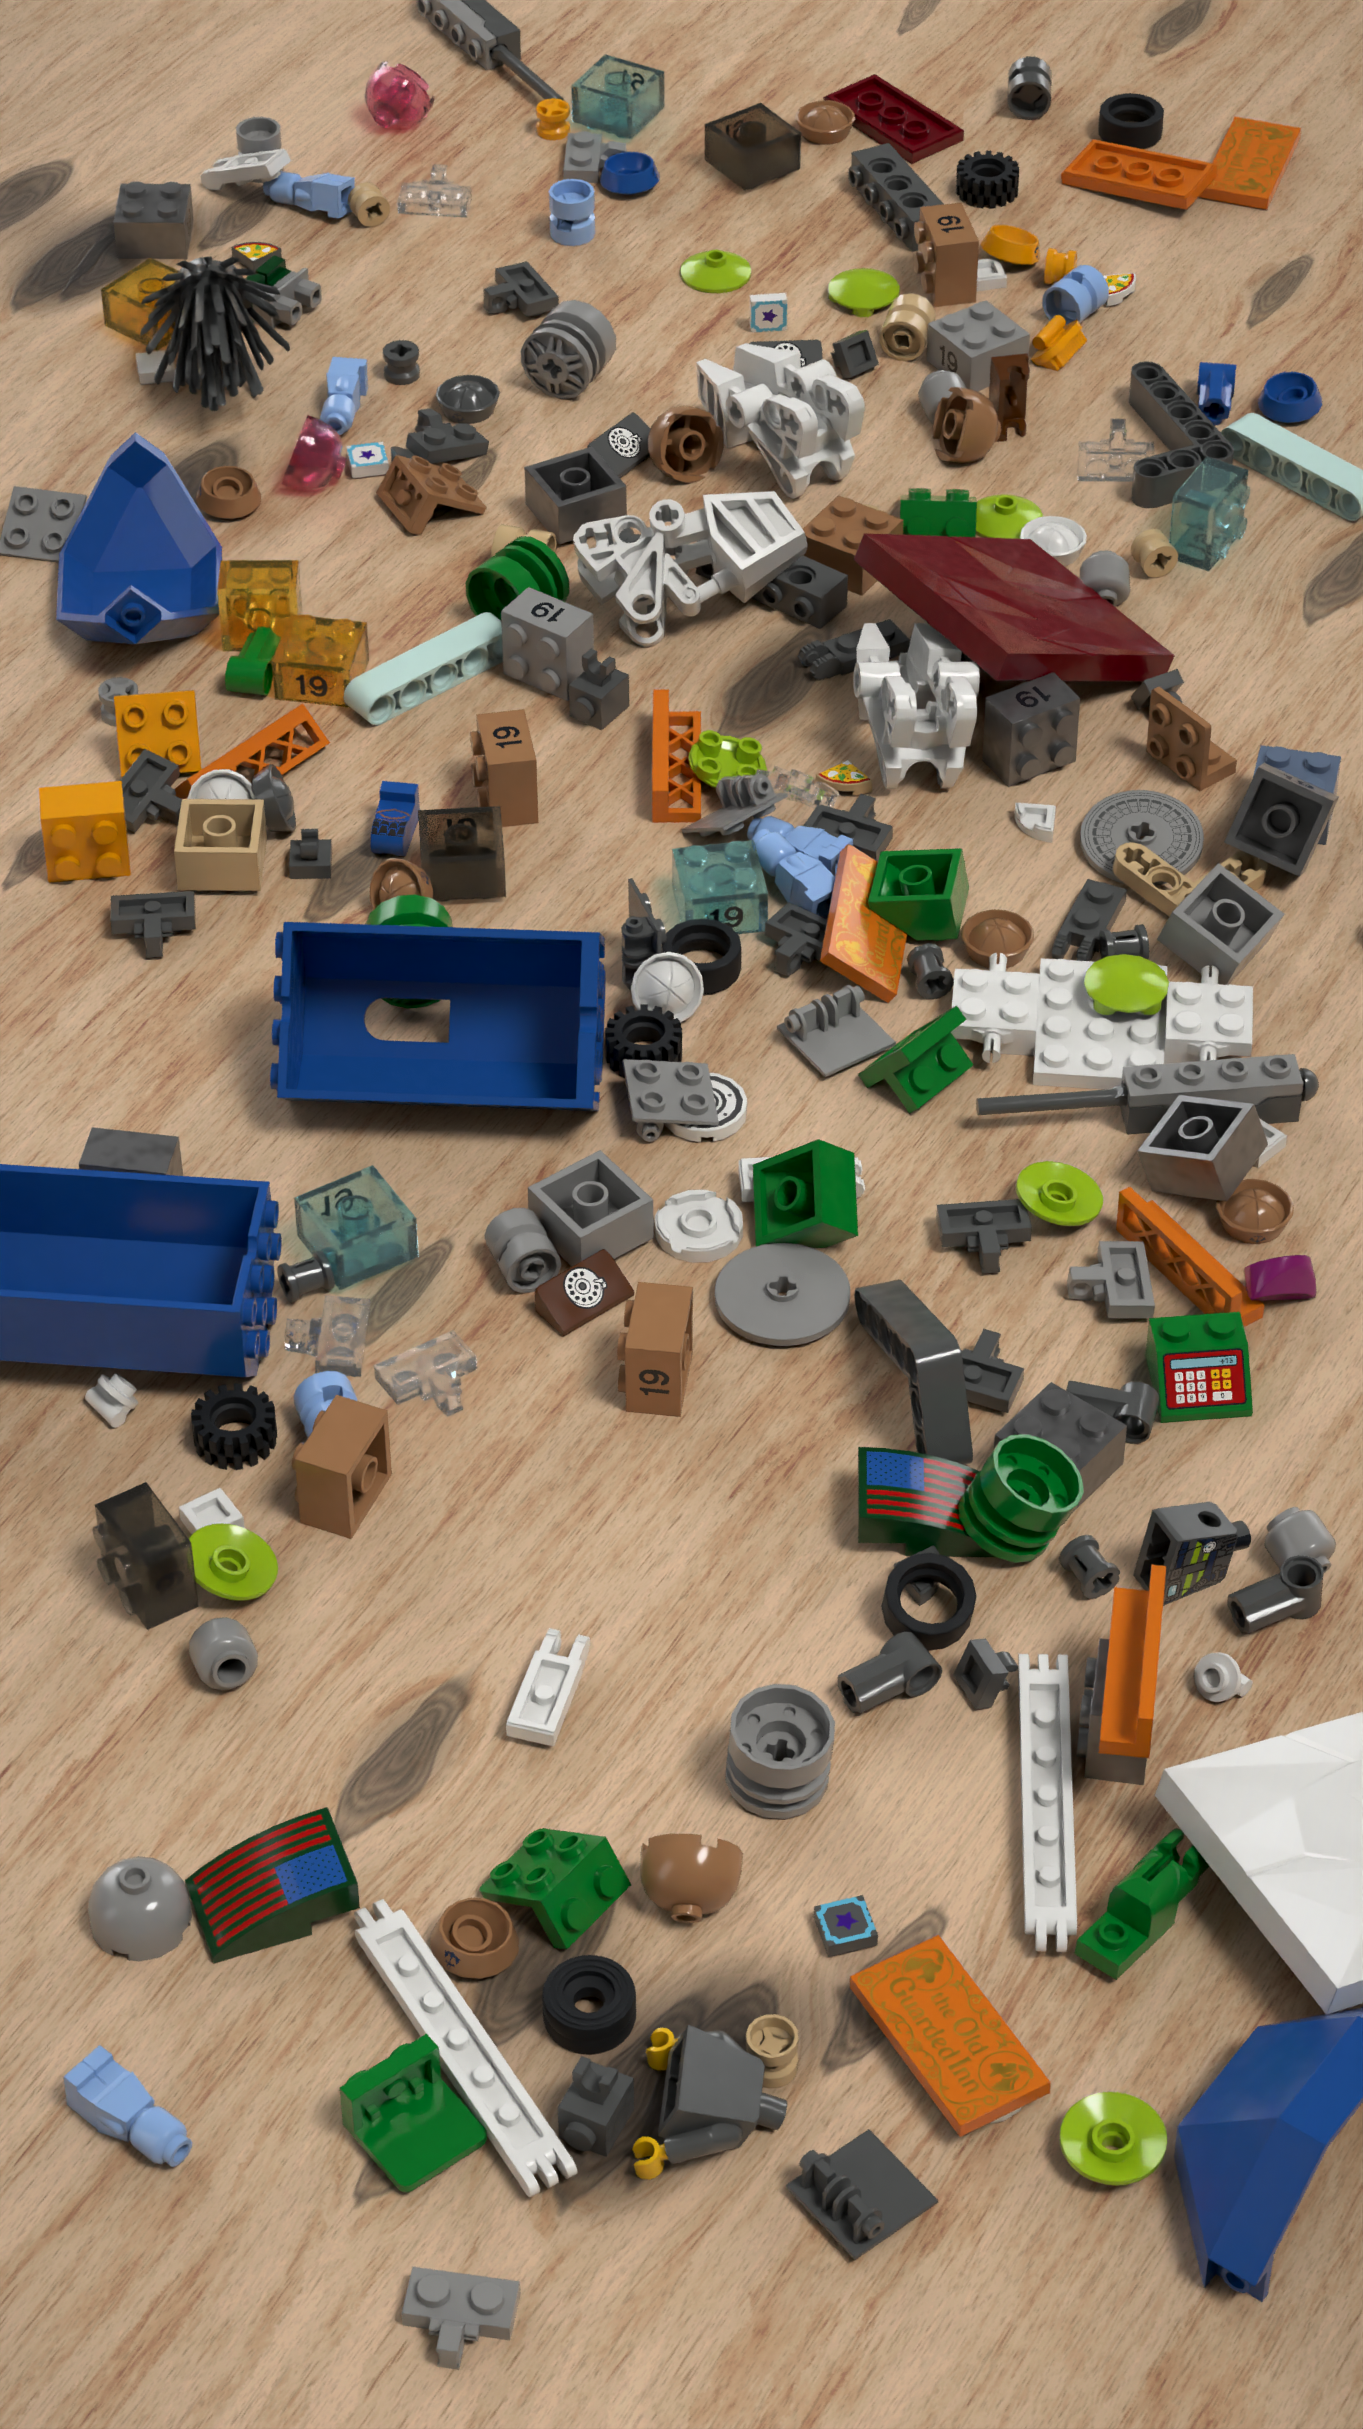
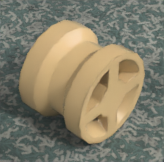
M360 183L351 190L348 196L350 209L364 226H378L387 219L390 213L388 200L373 183Z
M1159 529L1145 530L1134 539L1131 545L1133 558L1141 565L1142 570L1149 577L1158 578L1168 574L1178 561L1177 550L1168 542L1167 537Z

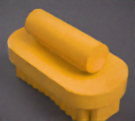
M1055 315L1032 340L1033 346L1038 349L1031 357L1032 362L1036 366H1042L1054 371H1059L1060 368L1064 367L1070 358L1087 342V338L1081 331L1082 326L1078 320H1074L1066 325V321L1061 315Z

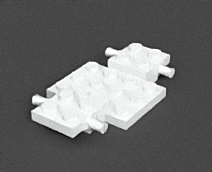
M994 953L989 958V971L955 969L952 1008L957 1006L967 1020L951 1031L952 1035L956 1039H971L984 1043L982 1058L990 1063V1051L993 1053L992 1063L998 1062L1001 1054L1035 1056L1033 1085L1107 1090L1121 1086L1123 1080L1122 1070L1123 1067L1217 1060V1057L1228 1055L1251 1057L1253 986L1218 984L1219 970L1215 966H1212L1211 977H1209V965L1202 968L1201 983L1169 981L1168 992L1162 1000L1161 1010L1154 1015H1145L1140 1012H1116L1111 1015H1102L1096 1012L1093 1008V999L1087 994L1084 986L1086 971L1094 961L1041 958L1040 974L1006 972L1007 957L1000 953L999 964H997V953ZM1158 965L1161 969L1165 971L1167 976V966Z

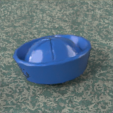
M623 152L615 154L605 161L600 184L603 188L613 193L636 194L653 188L659 182L660 175L650 156L639 152Z
M1283 372L1267 380L1258 399V406L1265 416L1274 421L1296 423L1316 415L1322 407V397L1317 384L1311 377L1298 372Z

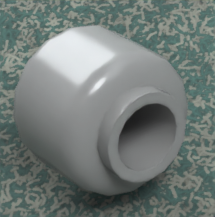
M944 370L932 372L924 379L918 392L920 404L927 418L933 424L942 397L949 398L952 394L948 390L951 387L966 388L962 378L957 373Z
M1103 550L1093 553L1082 562L1079 570L1080 579L1087 587L1092 588L1101 595L1102 599H1106L1116 607L1128 598L1130 594V570L1128 563L1123 557L1112 551Z
M1292 1507L1283 1511L1267 1525L1269 1533L1265 1538L1264 1545L1280 1570L1284 1561L1298 1555L1309 1556L1317 1560L1321 1564L1324 1573L1331 1567L1329 1559L1335 1552L1336 1541L1314 1511H1300L1298 1507Z
M223 1617L207 1621L194 1631L189 1641V1655L200 1679L210 1688L217 1690L234 1689L248 1681L257 1668V1650L247 1629L237 1620Z

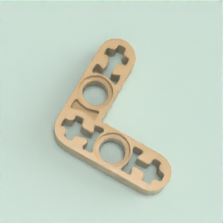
M1134 842L1122 844L1117 848L1112 868L1118 879L1169 917L1176 907L1207 875L1205 874L1193 882L1150 849ZM1239 851L1220 864L1237 878H1239L1240 871L1242 870L1243 873H1241L1240 880L1254 891L1264 884L1268 863L1244 851ZM1163 881L1169 883L1173 888L1162 890L1155 887L1153 883Z

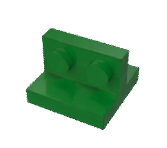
M957 1006L951 1008L911 1032L858 1073V1076L867 1088L885 1078L909 1114L974 1065L951 1033V1031L967 1019Z

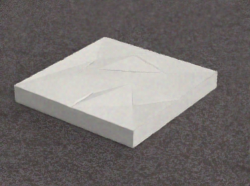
M1363 1712L1297 1730L1285 1736L1280 1735L1164 1769L1155 1797L1325 2014L1328 2015L1362 2004Z

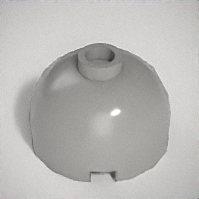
M137 1856L122 1859L111 1865L95 1882L89 1898L88 1913L93 1939L104 1952L112 1956V1950L128 1954L130 1961L140 1962L159 1958L177 1948L183 1940L182 1933L188 1924L190 1926L192 1920L190 1900L184 1881L173 1868L155 1858Z

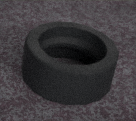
M1125 93L1112 96L1100 105L1098 134L1104 142L1139 149L1149 148L1156 145L1162 138L1164 109L1158 101L1142 94Z
M691 919L676 924L666 933L667 941L665 944H662V953L673 952L682 955L694 950H708L723 956L721 959L710 963H695L702 975L703 994H714L725 990L737 981L741 972L742 947L740 937L732 927L711 919Z
M923 1553L912 1555L899 1562L889 1574L881 1608L884 1622L894 1636L902 1632H911L929 1651L944 1649L960 1640L970 1626L977 1596L973 1579L962 1565L948 1556ZM930 1580L939 1582L949 1588L956 1597V1612L952 1618L941 1623L930 1624L918 1621L903 1609L900 1601L902 1590L913 1581Z

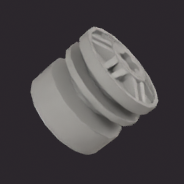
M577 300L563 301L555 306L543 319L541 325L536 327L533 333L527 337L521 348V364L526 376L544 393L560 399L575 398L584 392L589 383L595 379L596 374L601 372L611 360L616 350V335L611 323L595 307Z
M767 1685L756 1688L741 1698L731 1714L725 1781L732 1797L746 1810L765 1818L787 1819L805 1814L819 1804L824 1796L829 1782L835 1721L828 1706L813 1692L796 1685Z

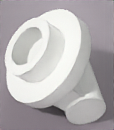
M117 1373L112 1378L102 1374L97 1380L98 1384L87 1391L85 1399L112 1427L117 1428L125 1422L127 1413L137 1406L138 1401L133 1396L137 1389Z
M1216 1652L1205 1655L1197 1663L1194 1672L1195 1685L1204 1698L1213 1702L1229 1700L1235 1694L1243 1697L1249 1692L1253 1684L1251 1679L1240 1672L1236 1661L1225 1653Z

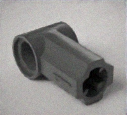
M1076 1381L1068 1382L1066 1391L1127 1425L1126 1443L1139 1444L1149 1439L1160 1402L1159 1394L1153 1387L1142 1382H1130L1123 1385L1119 1390Z
M1298 1555L1290 1557L1282 1564L1280 1573L1229 1594L1227 1606L1231 1611L1233 1622L1241 1633L1245 1631L1248 1634L1286 1617L1307 1619L1317 1614L1321 1608L1324 1570L1321 1564L1309 1556Z
M902 1632L890 1638L884 1644L878 1656L839 1674L838 1688L847 1707L853 1713H862L903 1692H906L911 1697L925 1694L941 1678L942 1667L913 1633Z

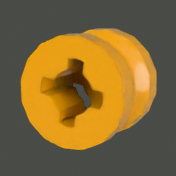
M554 98L545 99L537 104L536 115L540 119L536 125L538 136L546 140L566 138L568 133H570V123L567 120L570 115L569 104L564 100Z
M1048 248L1044 284L1052 285L1055 281L1058 282L1063 279L1065 275L1076 268L1077 251L1069 250L1067 253H1059L1055 248Z

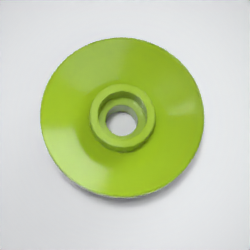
M710 250L687 258L681 265L680 274L683 282L694 290L713 294L727 293L747 284L751 277V266L746 259L735 253Z
M1008 494L988 496L977 501L976 535L983 538L1021 539V529L1028 522L1043 517V514L1035 503L1020 496Z
M1053 1161L1033 1163L1020 1172L1016 1182V1193L1024 1207L1035 1216L1053 1224L1079 1226L1089 1223L1099 1215L1103 1205V1195L1097 1183L1085 1172L1068 1164Z
M219 1523L204 1526L190 1536L184 1549V1562L191 1577L208 1592L225 1599L242 1601L258 1598L271 1589L278 1574L277 1559L270 1546L257 1534L237 1525Z
M1101 2092L1079 2100L1068 2110L1061 2123L1060 2146L1068 2163L1082 2176L1101 2184L1127 2185L1143 2180L1159 2167L1166 2153L1167 2132L1158 2113L1146 2102L1125 2093ZM1115 2146L1119 2148V2150H1111L1105 2147Z

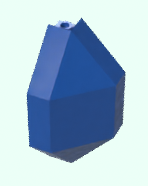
M136 432L110 455L59 553L56 620L88 641L141 644L196 636L222 613V546L165 453Z
M1363 2007L1334 2012L1328 2015L1323 2014L1257 2026L1177 2126L1174 2160L1204 2289L1216 2274L1223 2278L1226 2284L1237 2292L1248 2293L1261 2302L1267 2297L1274 2254L1327 2148L1363 2103Z

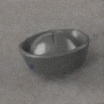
M461 375L444 381L437 388L436 397L444 416L451 421L466 424L479 423L488 419L493 414L500 395L499 388L494 382L478 375Z
M269 764L253 776L252 784L255 799L264 800L266 826L270 831H295L296 817L291 790L277 767Z

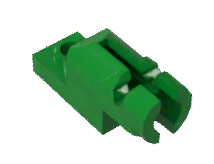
M1175 1828L1169 1832L1113 1888L1109 1896L1107 1911L1077 1939L1074 1954L1115 1980L1174 1925L1179 1902L1196 1887L1200 1876L1209 1868V1864L1194 1845L1185 1852L1182 1866L1179 1864L1180 1856L1177 1852V1845L1184 1839V1832L1181 1829Z

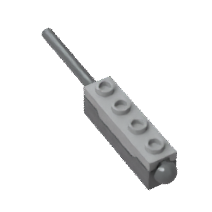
M416 0L420 14L426 17L439 31H442L455 45L464 50L471 59L479 63L485 70L506 65L544 100L552 98L564 100L562 96L520 60V29L486 0Z
M1295 1054L1123 1067L1122 1070L1123 1080L1121 1086H1116L1112 1089L977 1098L976 1111L977 1115L1120 1106L1127 1135L1152 1132L1178 1095L1252 1103L1255 1105L1259 1118L1268 1124L1299 1122L1301 1100L1308 1101L1316 1095L1319 1081L1311 1070L1306 1068L1299 1069Z

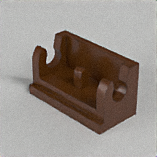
M1027 353L991 357L989 400L993 403L998 421L1001 424V433L997 442L1007 441V428L1009 427L1018 429V434L1021 437L1026 435L1027 425L1024 419L1026 415L1027 381L1030 377Z

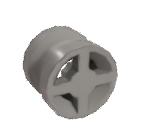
M116 677L108 679L100 685L98 691L99 700L102 702V720L111 726H116L114 696L138 694L137 684L133 680Z

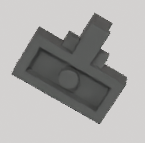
M527 261L496 268L495 282L498 285L487 287L483 290V307L489 314L505 313L508 308L516 309L518 307L526 316H538L544 312L551 311L559 304V296Z
M431 408L418 410L417 425L415 426L416 432L408 433L406 448L414 455L427 460L431 464L487 455L489 441L477 432L472 425L458 423L452 426L450 423H443L441 414Z
M144 749L120 780L122 781L127 829L134 833L147 817L156 820L160 816L163 820L178 825L182 799L175 796V789L171 787L180 776L179 766Z
M864 794L859 795L849 812L818 804L804 824L805 827L825 829L828 834L837 838L840 835H844L853 839V847L877 862L881 851H885L893 839V826L874 820L876 816L874 812L876 798Z
M194 891L111 896L112 934H135V939L144 938L146 958L163 957V937L173 936V932L196 929Z
M788 902L766 921L765 936L779 942L778 949L775 950L776 966L774 970L783 975L790 976L800 969L803 961L808 963L813 962L814 959L820 961L827 919Z
M1019 1199L937 1205L936 1219L942 1247L967 1246L968 1252H978L982 1274L1000 1272L999 1258L1001 1250H1008V1243L1031 1241L1032 1227L1028 1210Z
M983 1329L973 1351L965 1348L960 1350L963 1360L967 1401L1008 1413L1024 1380V1368L1005 1363L1003 1359L998 1358L1001 1333Z

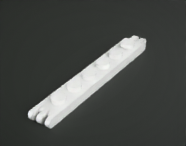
M1018 1654L1025 1934L1035 1935V1951L1046 1952L1047 1935H1055L1056 1952H1067V1935H1077L1068 1655L1058 1654L1056 1669H1049L1048 1654H1038V1669H1029V1654Z
M384 1899L373 1903V1910L378 1918L376 1921H374L365 1907L355 1911V1919L360 1927L355 1930V1936L359 1945L419 2035L422 2037L427 2033L437 2044L441 2068L471 2113L485 2127L487 2137L526 2195L532 2197L540 2193L538 2182L534 2177L536 2173L547 2188L559 2183L557 2173L552 2166L554 2164L557 2165L566 2179L576 2175L577 2168L573 2159L402 1909L392 1912Z

